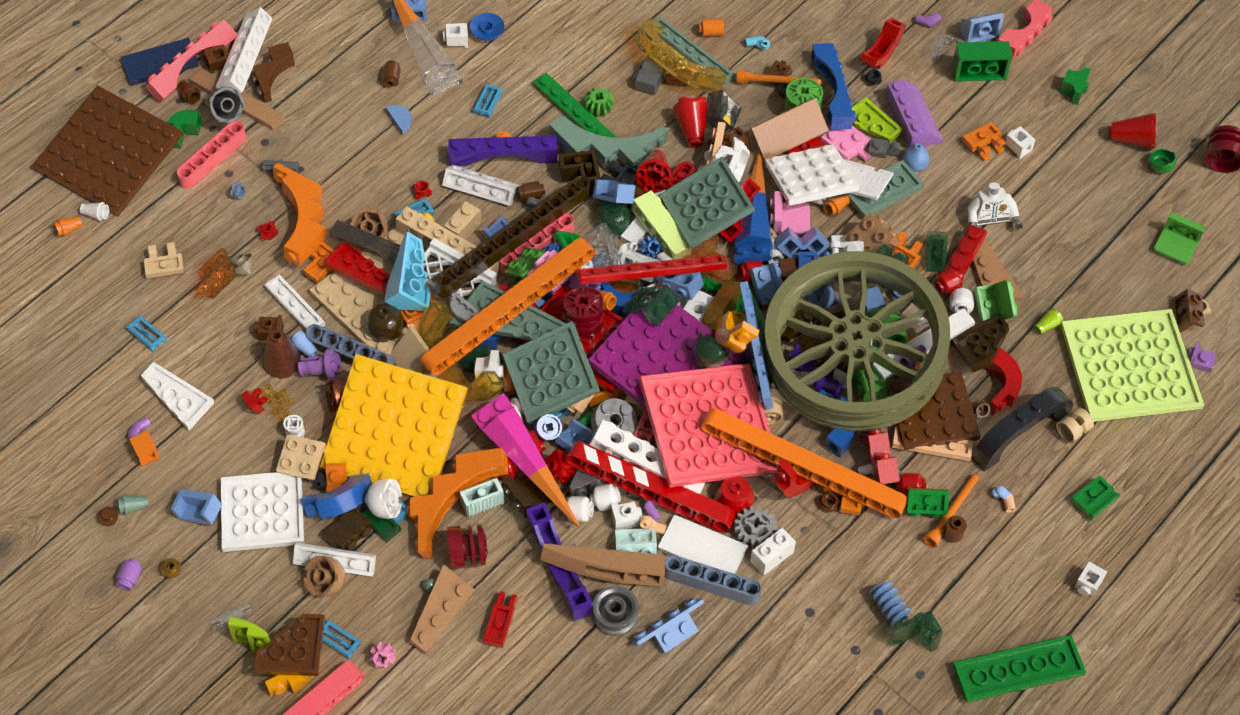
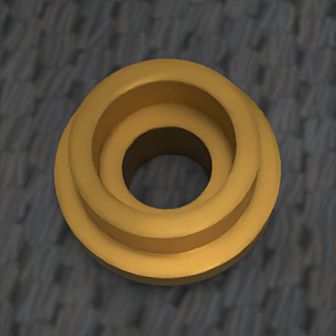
M174 558L166 559L161 564V573L167 578L177 577L181 572L180 562Z

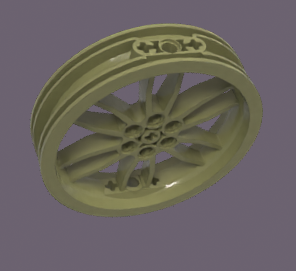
M863 251L840 252L820 257L793 272L778 288L769 305L765 321V359L771 380L780 395L792 408L806 418L821 425L845 431H870L897 424L915 414L932 398L945 372L950 344V323L945 305L936 289L923 275L911 266L892 257ZM843 282H861V304L859 310H850L844 295ZM866 282L890 288L903 295L890 302L873 317L865 316ZM838 283L839 304L843 318L839 319L820 306L803 300V298L817 289ZM910 302L920 310L902 320L883 325V322L890 315ZM797 310H802L817 318L828 327L809 324L793 317ZM926 319L931 329L933 345L929 353L925 354L909 345L885 338L901 333L921 320ZM787 326L806 336L827 341L806 350L788 362L785 361L781 348V336ZM885 353L903 356L920 362L921 365L918 371H913L897 363ZM830 355V358L822 366L802 379H798L792 373L793 369L809 361ZM870 362H875L894 375L912 381L911 386L896 395L876 400L875 382ZM846 363L848 365L846 380L847 401L827 397L808 387V385L825 377L839 364ZM854 370H863L869 386L870 402H852L851 382Z

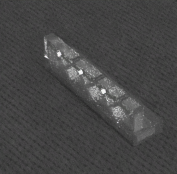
M605 222L586 233L588 244L595 250V255L592 258L593 267L622 265L614 234Z

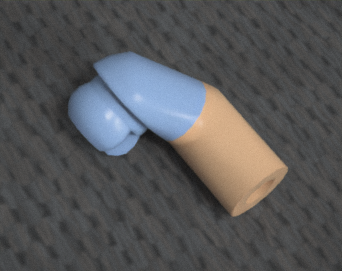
M997 486V488L992 489L993 497L996 499L1001 497L1004 500L1006 512L1011 513L1016 510L1013 495L1006 488Z

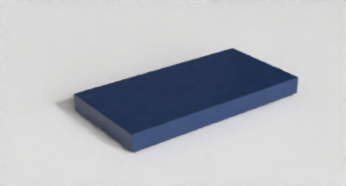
M189 37L122 56L121 59L130 85L133 86L147 82V79L154 73L156 75L161 73V67L166 63L170 65L174 62L172 59L179 52L181 54L186 52L185 48L191 43ZM196 56L188 60L181 71L199 67Z

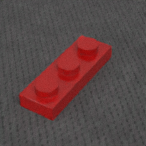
M969 225L945 270L948 268H953L956 271L959 270L964 277L987 236V230Z

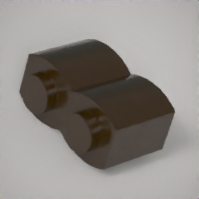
M354 508L345 512L338 521L325 532L326 541L336 549L352 551L356 547L357 541L366 538L370 534L372 528L371 521Z

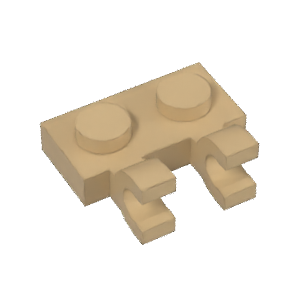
M174 242L167 243L168 255L158 257L156 245L148 246L149 258L144 259L146 278L184 273L183 257L181 253L177 254Z

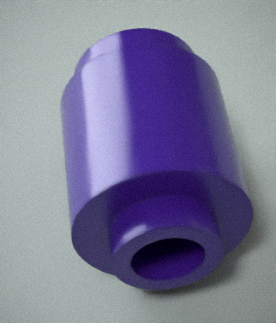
M825 376L814 382L813 387H815L816 392H820L823 389L837 399L843 384L834 378Z

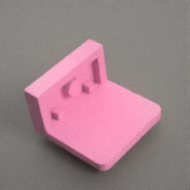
M775 191L774 199L770 198V210H773V213L770 214V224H773L774 232L780 234L789 227L797 235H805L810 230V205L800 203L789 206L788 203L782 202V191Z

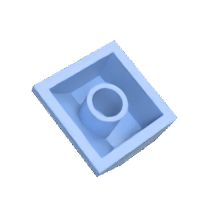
M992 12L962 18L959 31L964 42H985L999 39L1004 14Z

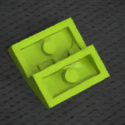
M229 617L228 627L233 642L250 644L253 653H256L259 648L265 647L271 642L268 633L259 626L246 620Z

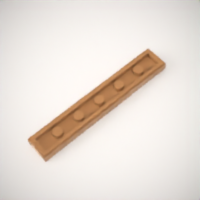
M202 68L190 78L191 84L207 93L217 90L216 85L219 78ZM244 92L240 93L245 103L242 113L271 130H274L284 120L283 114Z

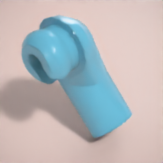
M763 36L745 38L746 47L756 46L762 50H767L770 47L769 40Z

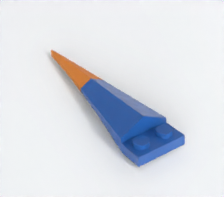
M760 150L757 152L751 178L760 186L761 190L750 201L755 211L742 219L743 231L736 237L734 244V262L736 265L742 264L744 261L761 262L772 260L773 243Z

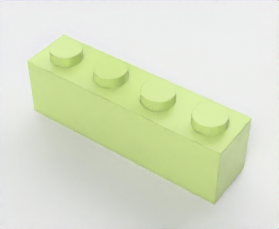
M652 190L633 200L631 210L651 236H656V241L661 243L660 248L663 252L674 260L683 259L691 255L692 249L672 218L671 213L668 209H665L660 198L655 196Z

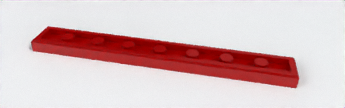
M723 255L577 269L576 277L580 284L726 270L728 269V263Z

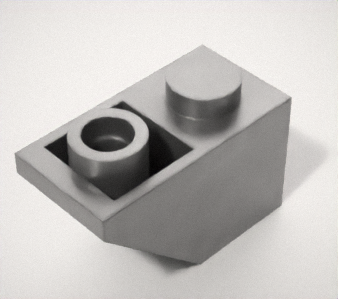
M578 469L570 485V497L585 496L587 493L594 491L596 486L608 484V482Z

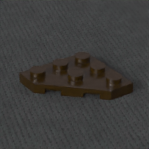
M1000 314L975 324L951 339L950 342L971 371L976 372L991 366L1009 332V325Z

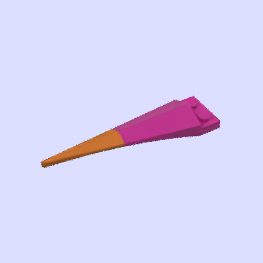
M501 394L471 415L482 432L498 448H503L506 455L579 527L578 521L519 414L505 394Z

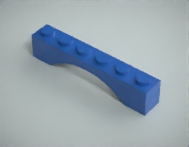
M833 43L813 44L811 52L813 67L829 81L835 94L833 101L829 105L827 116L830 130L852 129V124L856 120L855 111H852V100L848 97L849 90L848 86H845V75L841 72L842 64L838 62V50H835Z

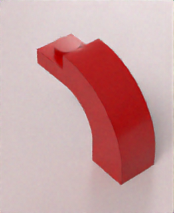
M894 18L886 20L877 41L869 50L862 53L860 60L864 61L867 66L877 69L882 68L895 51L907 25Z
M1001 347L991 366L986 367L987 371L1000 380L1003 387L990 402V414L993 416L998 411L1002 412L1007 405L1011 408L1014 406L1022 386V373L1018 363Z
M785 459L778 463L777 473L771 476L773 483L787 497L800 495L817 484L797 475V472Z

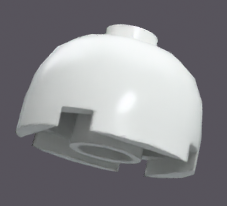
M391 478L375 481L369 487L365 496V503L373 515L389 519L396 518L400 514L402 503H398V497H402V493L397 480Z

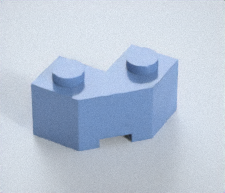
M815 226L802 238L789 227L775 238L777 247L788 258L797 259L798 252H818L819 256L830 246L827 237Z

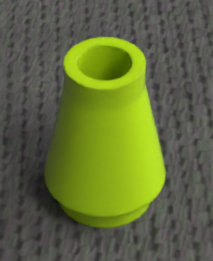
M1056 309L1048 310L1040 321L1034 325V328L1041 335L1061 325L1063 317Z

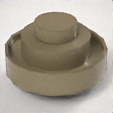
M251 253L238 255L231 262L230 272L233 276L249 275L253 271L255 258Z

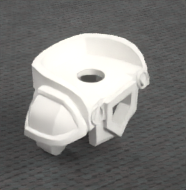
M733 137L732 148L721 146L714 155L713 162L723 157L737 181L740 182L750 152L744 145V142L738 140L737 137ZM709 150L704 153L706 164L700 166L698 171L707 166L708 160L711 161L712 155H709Z

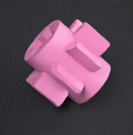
M379 641L377 647L372 646L370 650L372 653L370 661H374L376 667L384 666L387 668L389 662L394 663L396 659L393 656L396 649H392L390 642L382 643Z

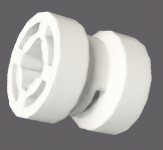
M298 415L286 417L283 422L286 436L289 434L303 438L305 429L302 418Z

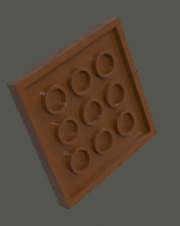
M961 371L944 373L942 381L932 398L915 414L897 423L904 450L922 446L946 445L951 442L957 443V441L980 440L981 434ZM904 378L887 380L885 386L888 396L891 397L911 386L912 381Z

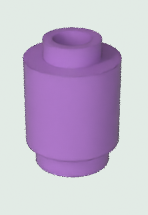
M131 558L123 561L116 576V586L127 591L135 587L143 569L139 561Z

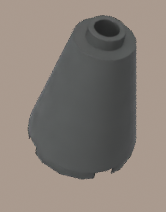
M221 87L205 97V106L216 120L230 123L241 117L245 103L243 96L236 89Z

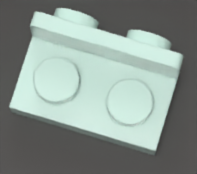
M655 529L615 530L617 551L657 554Z

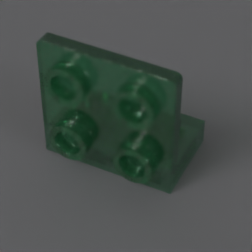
M931 611L926 613L920 612L913 616L912 619L907 621L901 620L894 625L889 644L893 647L920 635L922 644L927 646L931 652L938 648L943 631Z

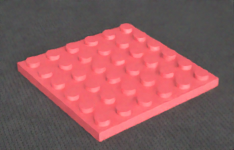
M750 363L640 377L639 383L669 487L719 481L736 476L748 477L777 473L778 465L704 432L701 428L708 410L715 408L771 433L762 403L759 400Z

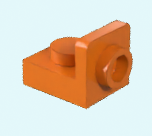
M347 463L326 464L327 493L345 484L348 480Z

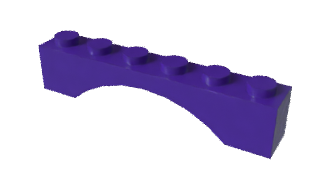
M557 135L448 139L449 165L469 166L479 160L497 156L522 157L540 164L558 163Z
M545 502L526 509L527 523L541 552L543 543L562 545ZM547 563L573 621L592 615L593 603L576 573Z

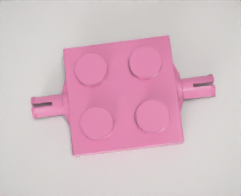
M827 124L829 131L820 138L825 145L834 144L841 157L845 160L855 156H860L865 161L869 160L870 155L863 149L870 144V138L853 126L852 129L830 130V126Z

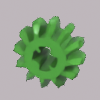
M593 87L592 91H587L584 98L585 108L592 115L596 114L597 116L600 114L605 116L607 112L611 113L614 106L612 93L607 88L602 90L599 87L596 90Z

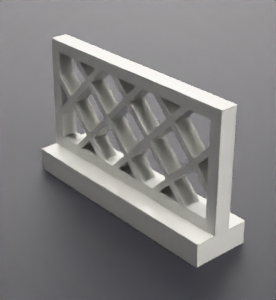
M434 238L430 242V247L424 253L425 263L423 262V266L428 274L426 279L427 286L435 290L436 283L432 282L431 278L437 277L443 271V265L451 266L465 255ZM430 255L436 257L438 261L428 263L427 258ZM439 266L440 272L430 273L429 267ZM487 269L467 283L471 285L472 290L461 291L460 288L457 293L462 297L472 295L476 290L473 283H481L482 281L495 286L497 273Z

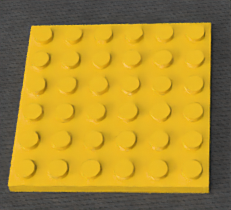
M355 354L320 468L326 469L327 463H347V474L349 477L369 473L372 483L377 480L391 478L397 480L401 493L414 497L431 495L430 486L433 484V476H438L442 473L468 388Z

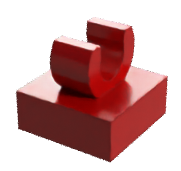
M259 388L255 389L253 393L246 390L241 396L249 408L258 414L262 413L265 410L262 404L266 403L268 398L264 395L259 398V395L263 393Z

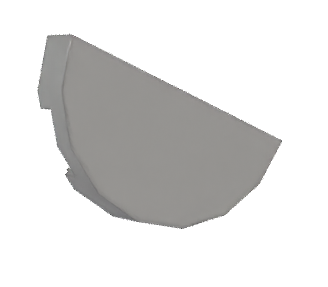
M457 292L451 297L450 309L456 319L467 322L479 313L475 307Z

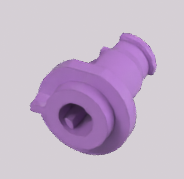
M326 349L325 355L300 357L301 362H298V370L301 376L305 374H326L328 379L337 378V375L341 372L340 356L333 349Z

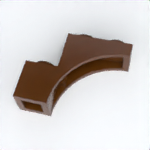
M288 42L268 47L269 55L266 56L268 62L253 66L254 73L251 76L254 84H258L256 88L259 97L263 96L265 103L272 101L271 87L277 76L286 69L295 66L294 56Z

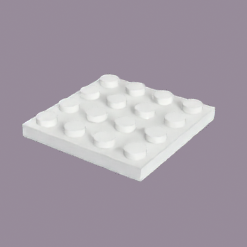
M834 144L765 159L766 167L780 191H782L789 206L859 190L857 180Z
M278 472L221 477L223 552L293 546L296 543L305 544L304 515L301 503L303 498L302 478Z

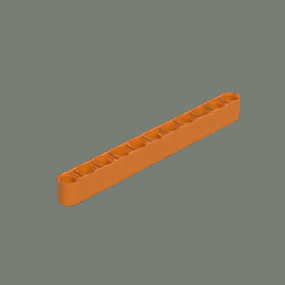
M583 238L576 239L424 353L419 363L429 374L434 376L440 375L576 272L577 269L588 263L594 257L595 250Z
M709 409L701 425L704 432L775 465H778L780 461L785 459L797 472V475L889 517L900 518L907 503V497L904 494L721 410Z

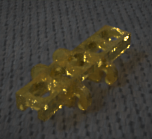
M268 383L266 387H261L260 389L263 391L262 394L268 398L266 403H269L273 408L272 414H277L283 423L284 418L291 415L286 406L292 404L293 398L287 396L288 391L286 389L277 392ZM270 389L271 393L267 394L265 390ZM284 397L285 400L281 402L279 398ZM280 403L277 408L274 407V404ZM282 411L286 412L284 415L280 414Z

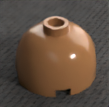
M373 208L361 209L354 214L350 223L351 234L356 241L364 245L376 244L387 235L388 221L379 210Z
M326 555L315 556L305 567L307 573L306 578H304V584L312 595L319 597L332 596L344 585L345 570L343 565L333 557Z

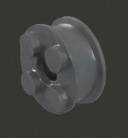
M617 398L602 402L591 417L593 432L596 431L602 420L611 422L610 418H614L617 421L615 426L623 431L633 433L637 425V416L633 407L626 401ZM611 438L612 442L617 443L615 439Z
M610 586L601 590L593 602V619L596 626L604 633L610 635H622L629 632L638 620L639 606L636 596L630 590L621 586ZM618 608L621 611L615 613L612 612L611 609Z

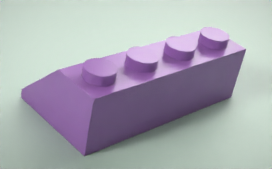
M906 80L887 83L885 98L897 124L903 129L902 135L907 146L910 147L920 143L923 147L943 143L942 136L919 88Z

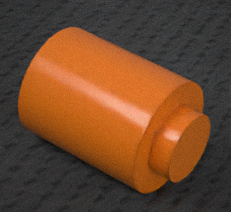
M723 18L702 19V22L699 23V33H702V36H723Z

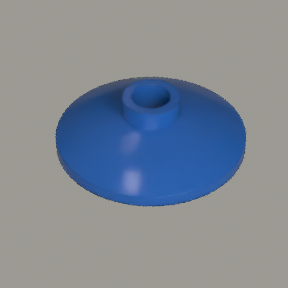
M493 13L479 14L470 23L471 33L476 38L486 41L494 40L501 36L505 28L502 18Z

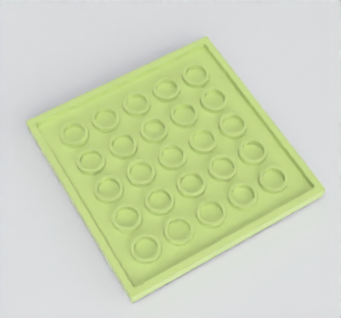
M1172 309L1062 321L1060 326L1083 402L1093 422L1203 409L1204 403Z

